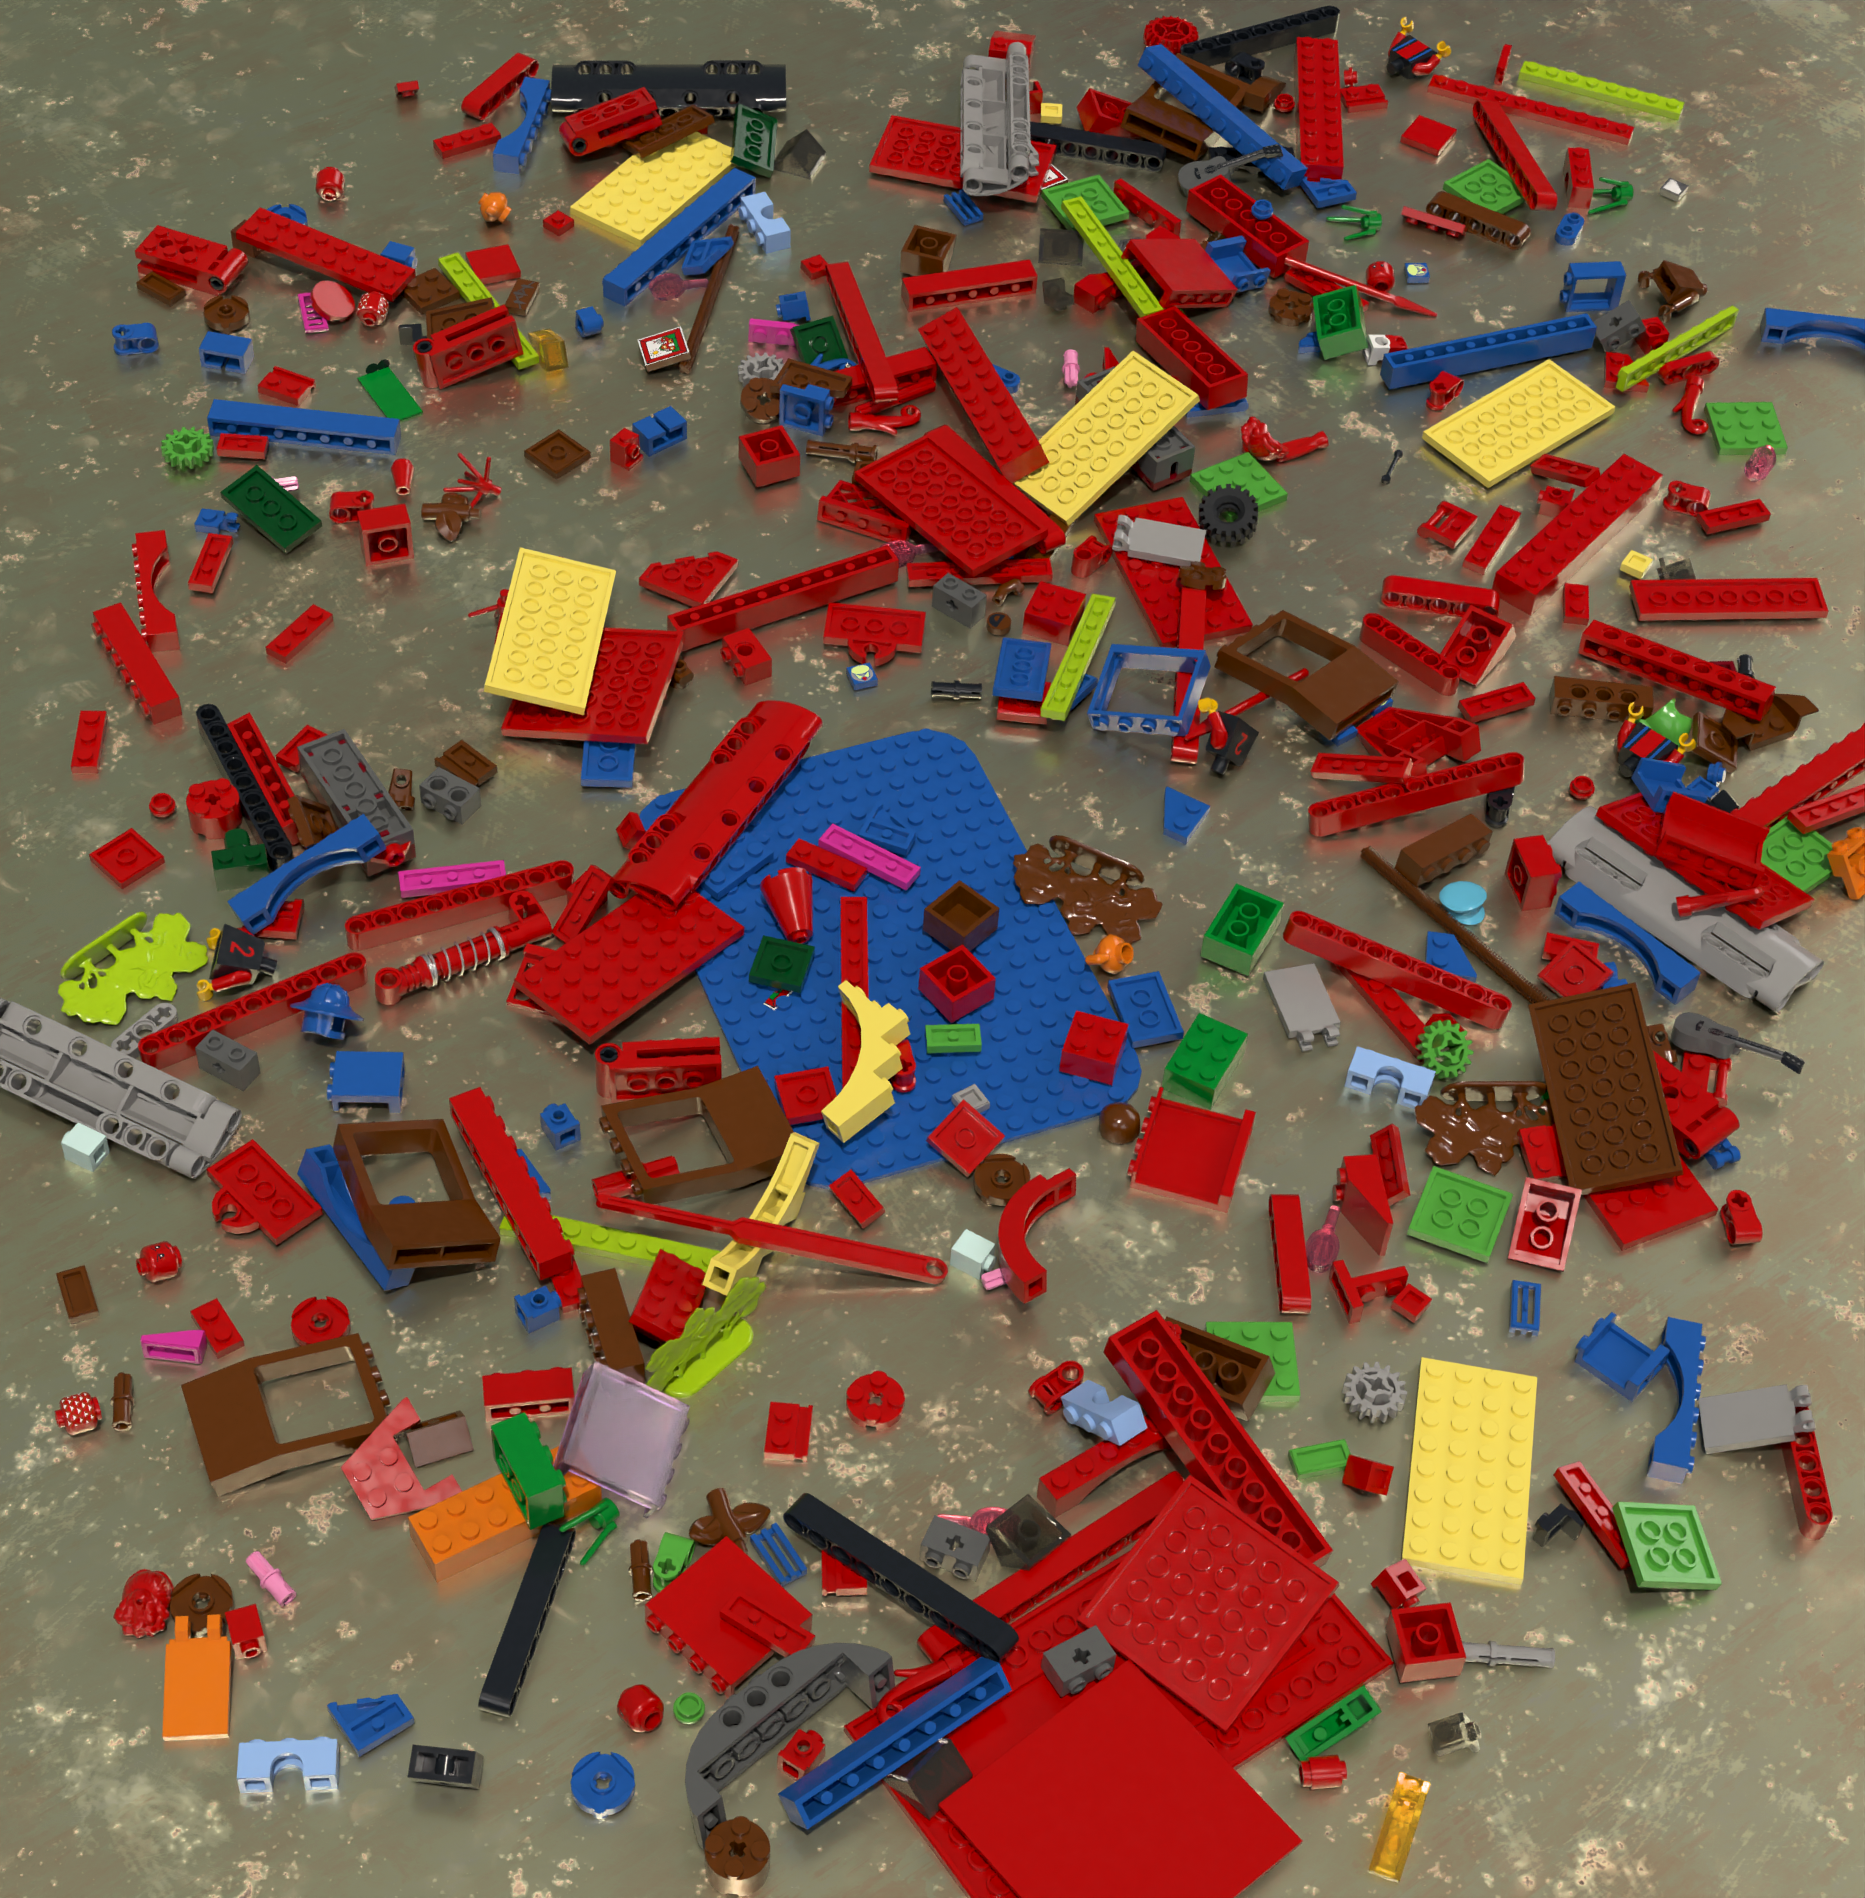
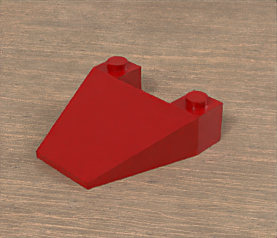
M1388 707L1355 727L1358 730L1357 737L1370 756L1411 758L1414 765L1408 779L1427 774L1426 766L1445 754L1465 762L1481 751L1479 725L1458 717Z

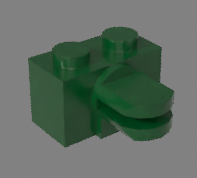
M229 830L224 837L225 849L211 851L217 892L250 887L261 878L269 875L265 844L251 845L246 830Z

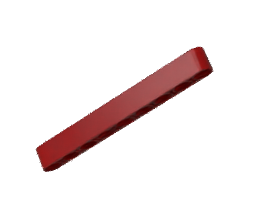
M1476 100L1473 105V117L1530 209L1554 211L1557 206L1556 192L1497 101Z
M942 425L924 434L929 433L1048 529V537L1032 545L1041 554H1046L1065 545L1066 537L1063 530L948 425Z
M1181 588L1177 648L1203 650L1206 590ZM1175 672L1173 716L1179 715L1193 673ZM1198 705L1189 732L1200 724V709ZM1172 736L1171 762L1196 764L1199 737L1186 741L1184 739L1185 736Z
M1508 752L1407 779L1406 784L1389 783L1316 802L1308 808L1309 832L1314 836H1326L1520 785L1524 781V756L1517 752Z
M565 860L555 861L352 916L345 923L347 945L354 951H363L509 911V898L516 891H528L538 902L567 895L566 890L574 883V867Z
M1292 912L1284 929L1283 939L1294 947L1488 1028H1501L1511 1010V1000L1503 994L1306 912Z
M358 952L348 953L145 1036L138 1043L141 1062L162 1070L195 1056V1047L212 1029L234 1040L304 1010L292 1008L290 1004L302 1002L310 998L312 991L317 985L326 983L340 985L347 993L360 988L368 981L366 959Z

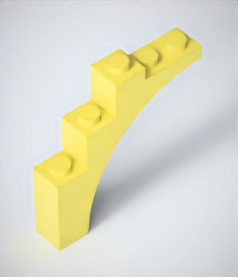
M847 980L841 983L838 989L843 1004L855 1016L861 1027V1050L857 1065L848 1083L838 1096L821 1111L826 1128L843 1143L895 1104L892 1095L893 1087L888 1080L903 1069L900 1061L901 1052L896 1045L910 1035L907 1024L909 1019L903 1010H896L889 1003L881 1008L876 1001L873 1000L871 1002L860 987L852 986Z
M796 1132L790 1134L777 1169L749 1219L782 1226L797 1219L805 1196L803 1190L820 1143ZM733 1239L720 1253L711 1258L702 1285L727 1296L740 1278L756 1277L762 1257L773 1252V1250L740 1244Z

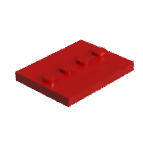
M1681 1157L1683 1175L1583 1195L1621 1251L1716 1216L1718 1212L1717 1206Z

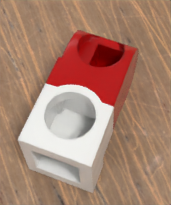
M1368 335V348L1363 349V355L1368 365H1376L1378 360H1383L1384 354L1406 350L1408 347L1402 336Z

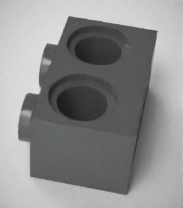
M440 767L419 785L421 803L424 806L462 825L481 807L480 788Z

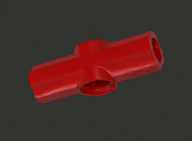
M672 1155L648 1163L642 1162L648 1176L651 1178L680 1173L676 1159ZM622 1170L592 1179L596 1200L600 1194L616 1197L626 1195L633 1198L639 1197H635L632 1191L630 1175L625 1176Z

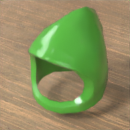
M1675 698L1671 699L1646 720L1640 718L1635 721L1636 724L1641 722L1678 745V748L1680 747L1679 737L1683 733H1688L1689 735L1693 723L1692 718L1677 711L1675 708Z

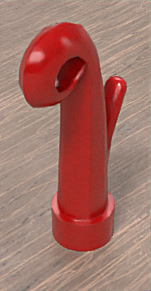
M1691 376L1687 379L1685 393L1680 402L1672 409L1673 413H1677L1682 409L1683 426L1694 435L1704 434L1709 428L1707 422L1703 419H1692L1698 398L1704 389V380L1698 376Z
M914 405L904 406L900 410L901 416L865 415L860 412H849L848 429L849 431L870 429L897 435V430L893 428L915 424L920 420L921 412Z
M1759 887L1692 897H1689V895L1676 897L1680 918L1692 916V913L1760 898L1764 891Z
M952 1651L942 1656L941 1660L929 1665L895 1670L894 1676L907 1679L898 1683L880 1699L877 1705V1717L881 1724L891 1718L887 1714L888 1709H893L897 1713L904 1709L898 1701L943 1682L964 1669V1664L957 1652Z

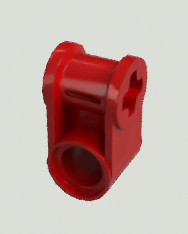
M1440 372L1438 377L1429 384L1430 396L1426 400L1427 407L1435 411L1445 409L1461 393L1464 380L1448 372Z
M1677 480L1669 483L1668 495L1663 499L1664 508L1671 512H1679L1696 518L1698 512L1708 510L1711 493L1707 488Z
M367 490L333 493L330 497V519L339 524L358 522L357 511L374 509L373 493Z
M1093 535L1089 536L1073 551L1072 574L1079 578L1089 577L1094 571L1109 561L1113 553L1112 546L1100 543Z
M905 1039L896 1045L901 1052L900 1061L903 1069L890 1078L892 1087L902 1093L913 1090L916 1085L914 1074L916 1063L909 1040Z
M1742 1190L1731 1191L1726 1198L1727 1204H1724L1720 1210V1217L1723 1221L1729 1243L1731 1245L1761 1242L1763 1236L1762 1225L1756 1215L1751 1197Z
M1065 1361L1045 1376L1034 1381L1028 1390V1394L1032 1398L1036 1397L1044 1406L1046 1414H1054L1063 1406L1061 1397L1083 1383V1367L1078 1362ZM1072 1378L1074 1379V1381H1068L1066 1379Z

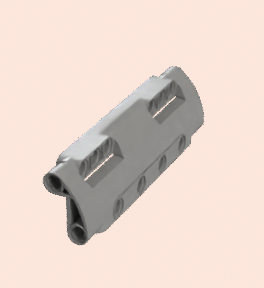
M1014 42L1009 45L1006 59L968 55L963 61L960 86V178H963V190L965 193L974 196L999 194L1017 187L1029 177V154L1031 149L1028 56H1026V47L1020 42ZM1005 79H1006V96H1007V101H1005ZM999 123L998 127L987 132L986 129H983L986 125ZM988 146H993L996 150L995 155L988 149ZM1006 146L1008 155V170L1006 169Z
M1592 806L1582 809L1570 818L1547 843L1552 847L1555 862L1566 869L1565 874L1574 882H1581L1587 888H1590L1595 894L1613 905L1615 909L1633 920L1640 927L1740 995L1751 999L1757 996L1756 999L1776 1013L1785 1006L1794 989L1813 980L1824 965L1823 960L1800 946V942L1795 936L1776 923L1759 930L1750 927L1746 920L1739 915L1727 911L1725 906L1692 913V916L1680 918L1676 897L1705 895L1704 891L1696 885L1687 883L1684 877L1676 871L1667 869L1663 862L1656 857L1647 855L1643 848L1636 843L1627 841L1623 834L1616 829L1607 827L1603 820L1595 816L1598 810ZM1585 847L1594 852L1595 854H1597L1598 856H1600L1601 858H1603L1604 860H1606L1607 862H1609L1610 864H1612L1613 866H1615L1616 868H1618L1619 870H1621L1623 873H1625L1638 883H1640L1641 886L1632 881L1631 879H1629L1628 877H1626L1625 875H1623L1622 873H1620L1619 871H1617L1616 869H1614L1612 866H1610L1609 864H1607L1606 862H1604L1588 850H1586ZM1711 932L1720 937L1721 939H1723L1724 941H1726L1727 943H1729L1730 945H1732L1733 947H1735L1736 949H1738L1740 952H1742L1743 954H1745L1746 956H1748L1749 958H1751L1767 970H1769V973L1757 964H1755L1754 962H1752L1751 960H1749L1748 958H1746L1745 956H1743L1742 954H1740L1739 952H1737L1736 950H1734L1733 948H1731L1730 946H1728L1726 943L1712 935Z
M0 997V1057L45 1078L42 1079L0 1059V1070L4 1069L0 1077L1 1088L72 1122L83 1124L106 1135V1138L192 1179L198 1177L215 1161L236 1131L242 1117L241 1110L218 1100L217 1097L33 1010ZM41 1024V1030L36 1034V1029ZM87 1045V1051L81 1056L83 1047ZM133 1067L132 1074L127 1077V1071ZM26 1079V1085L21 1089V1083ZM179 1088L178 1097L173 1099V1093ZM125 1117H127V1118H129V1119H131V1120H133V1121H135V1122H138V1123H140V1124H142V1125H144V1126H146V1127H148V1128H150V1129H152V1130H154V1131H156V1132H159V1133H161V1134H163V1135H165V1136H167V1137H169V1138H171V1139H173V1140H175V1141H178V1142L182 1143L183 1145L178 1144V1143H176V1142H174V1141H172V1140H170V1139H168V1138H166V1137H164V1136H162V1135H160V1134H158V1133H155V1132H153V1131H151V1130H149V1129H147V1128H145V1127H143V1126H141V1125H139V1124H137V1123H134V1122H132V1121L126 1119ZM119 1122L118 1130L113 1133L114 1125ZM142 1133V1140L136 1145V1138ZM166 1144L164 1154L159 1156L160 1148Z

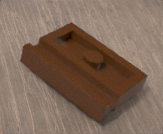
M460 740L443 752L442 757L434 759L437 768L440 767L474 786H480L498 773L497 765L463 740Z

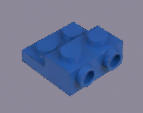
M783 384L780 388L779 425L823 437L827 428H831L834 416L829 414L834 405V397L830 396V390L810 384L807 385L805 390Z

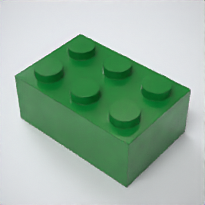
M1356 285L1313 296L1317 338L1324 360L1368 348L1363 304Z
M1236 883L1204 934L1200 956L1249 976L1280 925L1284 903Z
M1199 1013L1166 1065L1162 1087L1170 1093L1211 1110L1245 1054L1248 1033Z
M523 1412L491 1425L494 1460L529 1529L532 1530L563 1517L564 1503L567 1502V1498L562 1487L566 1486V1482L561 1470H555L552 1465L553 1457L547 1445L542 1446L539 1440L541 1434L536 1422H530L526 1413Z

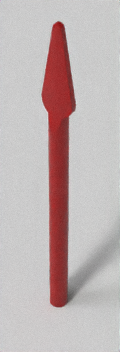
M1289 256L1285 259V265L1345 287L1356 285L1358 292L1394 304L1402 309L1437 317V313L1401 296L1392 295Z
M1303 668L1288 676V678L1299 682L1309 676V671ZM1259 692L1226 710L1224 713L1238 716L1271 696ZM1208 718L1190 731L1184 739L1188 741L1211 733L1212 728Z

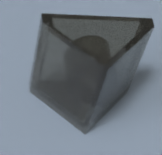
M806 129L785 143L774 160V170L811 180L826 157V151Z
M1040 228L1038 263L1082 266L1084 239L1076 230Z
M1029 1494L986 1526V1532L1001 1567L1030 1570L1071 1537V1533Z
M942 1737L882 1779L930 1820L940 1810L938 1804L968 1782L973 1774L952 1740Z

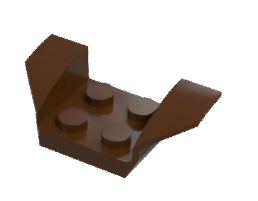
M1774 694L1772 706L1761 721L1726 709L1722 726L1735 739L1740 738L1747 748L1752 751L1791 738L1795 731L1798 730L1802 717L1819 712V709L1805 696Z

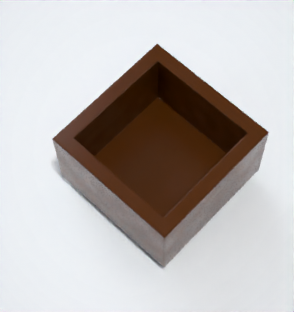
M959 880L924 909L923 930L950 950L963 944L971 951L998 929L999 907Z

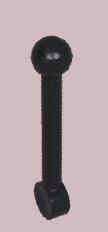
M1401 450L1394 452L1395 457L1386 475L1382 476L1381 482L1383 484L1390 483V476L1398 459L1403 456Z

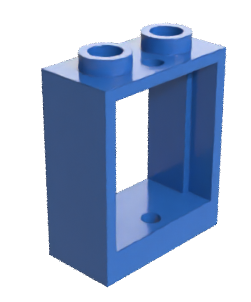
M1621 261L1569 263L1568 271L1564 273V288L1559 294L1560 303H1563L1565 311H1611L1618 307L1626 279V273ZM1608 279L1605 292L1574 293L1577 280Z

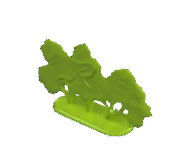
M137 912L76 952L64 964L60 973L61 978L72 979L83 972L84 975L81 981L69 980L59 985L58 993L64 1000L61 1011L65 1012L68 1016L78 1015L84 1022H102L104 1024L117 1025L126 1012V994L130 992H135L142 999H151L156 996L161 1000L172 1001L178 986L172 978L173 972L185 971L191 973L204 966L208 961L206 956L207 947L194 941H186L191 924L181 913L174 915L159 913L154 919L153 928L149 932H141L148 918L146 912ZM151 937L153 942L149 943L144 938ZM133 938L135 939L136 945L133 948L118 950ZM111 953L116 957L114 965L107 969L94 967L95 964ZM102 971L106 973V976L100 977L98 972ZM91 973H94L97 978V986L95 988H90L88 979L93 978L90 975ZM82 982L85 984V989L83 990L79 988Z
M759 1277L740 1278L729 1291L724 1303L717 1312H715V1307H708L705 1310L703 1308H696L685 1323L684 1332L680 1338L667 1341L651 1355L645 1370L649 1371V1373L654 1372V1374L642 1389V1401L648 1397H656L662 1390L671 1397H690L700 1391L745 1352L752 1344L754 1334L749 1323L741 1317L750 1315L756 1309L758 1299L766 1289L765 1282L759 1283Z

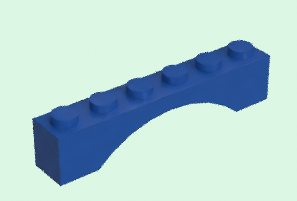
M524 78L520 87V105L526 117L514 132L498 140L493 151L494 171L519 175L522 166H526L527 154L532 151V142L537 139L538 128L542 127L543 115H547L548 103H551L550 80Z
M1765 308L1760 324L1761 342L1785 344L1802 338H1829L1847 342L1865 350V319Z
M362 814L333 834L328 835L316 845L306 849L288 863L283 864L274 872L261 878L246 890L236 894L235 897L227 902L244 928L254 935L274 922L285 900L309 878L336 866L365 863L387 848L378 831L367 817Z
M1578 882L1559 896L1554 912L1555 915L1574 929L1601 934L1615 940L1630 950L1647 969L1654 989L1674 1005L1678 1004L1695 990L1701 974L1700 971L1634 923L1633 920L1615 909L1613 905L1595 894L1590 888Z
M329 1144L306 1149L297 1175L383 1290L386 1291L409 1285L415 1268L387 1270L365 1234L332 1146Z
M1668 1317L1663 1328L1661 1344L1670 1350L1665 1364L1675 1383L1678 1409L1675 1419L1665 1430L1655 1436L1649 1451L1647 1477L1682 1484L1686 1474H1691L1693 1471L1695 1458L1690 1456V1449L1695 1447L1697 1432L1692 1431L1693 1425H1696L1699 1416V1408L1695 1407V1400H1699L1701 1393V1384L1697 1383V1376L1701 1377L1704 1360L1699 1359V1355L1703 1353L1706 1336L1701 1335V1323Z

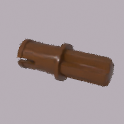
M123 1372L118 1373L114 1378V1396L110 1400V1404L113 1407L112 1427L116 1431L131 1429V1409L135 1404V1400L132 1397V1376Z
M637 1539L630 1544L631 1566L629 1567V1575L632 1576V1596L636 1601H646L652 1598L650 1575L653 1573V1567L649 1564L648 1543Z

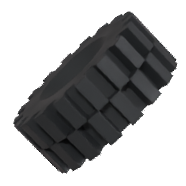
M1226 484L1224 489H1222L1221 485L1216 486L1215 492L1212 489L1207 491V496L1204 495L1202 503L1199 504L1200 529L1206 530L1205 538L1208 540L1211 537V543L1214 545L1217 542H1221V547H1226V543H1230L1231 547H1236V542L1238 541L1242 545L1245 543V537L1250 540L1253 537V532H1256L1258 524V503H1255L1256 498L1254 495L1250 496V491L1247 489L1242 492L1239 485H1236L1235 489L1231 488V484ZM1230 511L1236 513L1238 518L1233 522H1224L1219 519V515Z

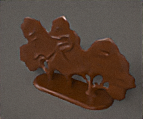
M1055 835L1049 839L1051 849L1060 857H1051L1049 850L1041 844L1031 845L1025 854L1014 855L1013 864L1017 868L1014 879L1016 885L1020 888V895L1024 903L1044 904L1051 899H1062L1064 903L1060 910L1064 918L1069 920L1068 928L1072 935L1090 933L1095 925L1101 924L1107 936L1109 934L1116 935L1122 938L1125 943L1127 942L1131 945L1132 942H1137L1142 938L1141 928L1137 921L1156 918L1163 904L1157 900V895L1152 888L1145 887L1134 890L1128 887L1141 885L1145 880L1143 873L1137 867L1069 837ZM1048 858L1051 859V862L1045 864L1044 860ZM1064 862V866L1060 870L1054 872L1049 870V867L1053 864L1061 865ZM1071 862L1092 871L1087 876L1079 875L1072 869ZM1067 867L1070 869L1069 874L1064 871ZM1099 874L1113 879L1115 882L1108 884ZM1121 888L1125 890V894L1123 896L1119 894Z
M1465 1081L1443 1087L1440 1090V1095L1446 1100L1457 1101L1455 1104H1446L1438 1097L1429 1095L1422 1105L1415 1107L1417 1124L1433 1132L1435 1135L1430 1138L1425 1152L1433 1157V1161L1441 1166L1458 1164L1462 1158L1471 1153L1475 1156L1479 1168L1495 1176L1502 1168L1501 1163L1508 1162L1514 1156L1513 1146L1520 1144L1517 1136L1519 1129L1543 1125L1552 1126L1555 1124L1550 1099L1544 1100L1540 1106L1529 1102V1100L1543 1096L1547 1092V1085L1538 1081ZM1467 1101H1488V1104L1472 1109ZM1495 1101H1518V1106L1511 1112H1502L1496 1108ZM1524 1107H1527L1528 1111L1533 1109L1538 1119L1532 1120L1529 1118ZM1457 1108H1461L1460 1116L1456 1115ZM1520 1109L1522 1115L1517 1117L1516 1113ZM1539 1109H1544L1545 1115H1542Z

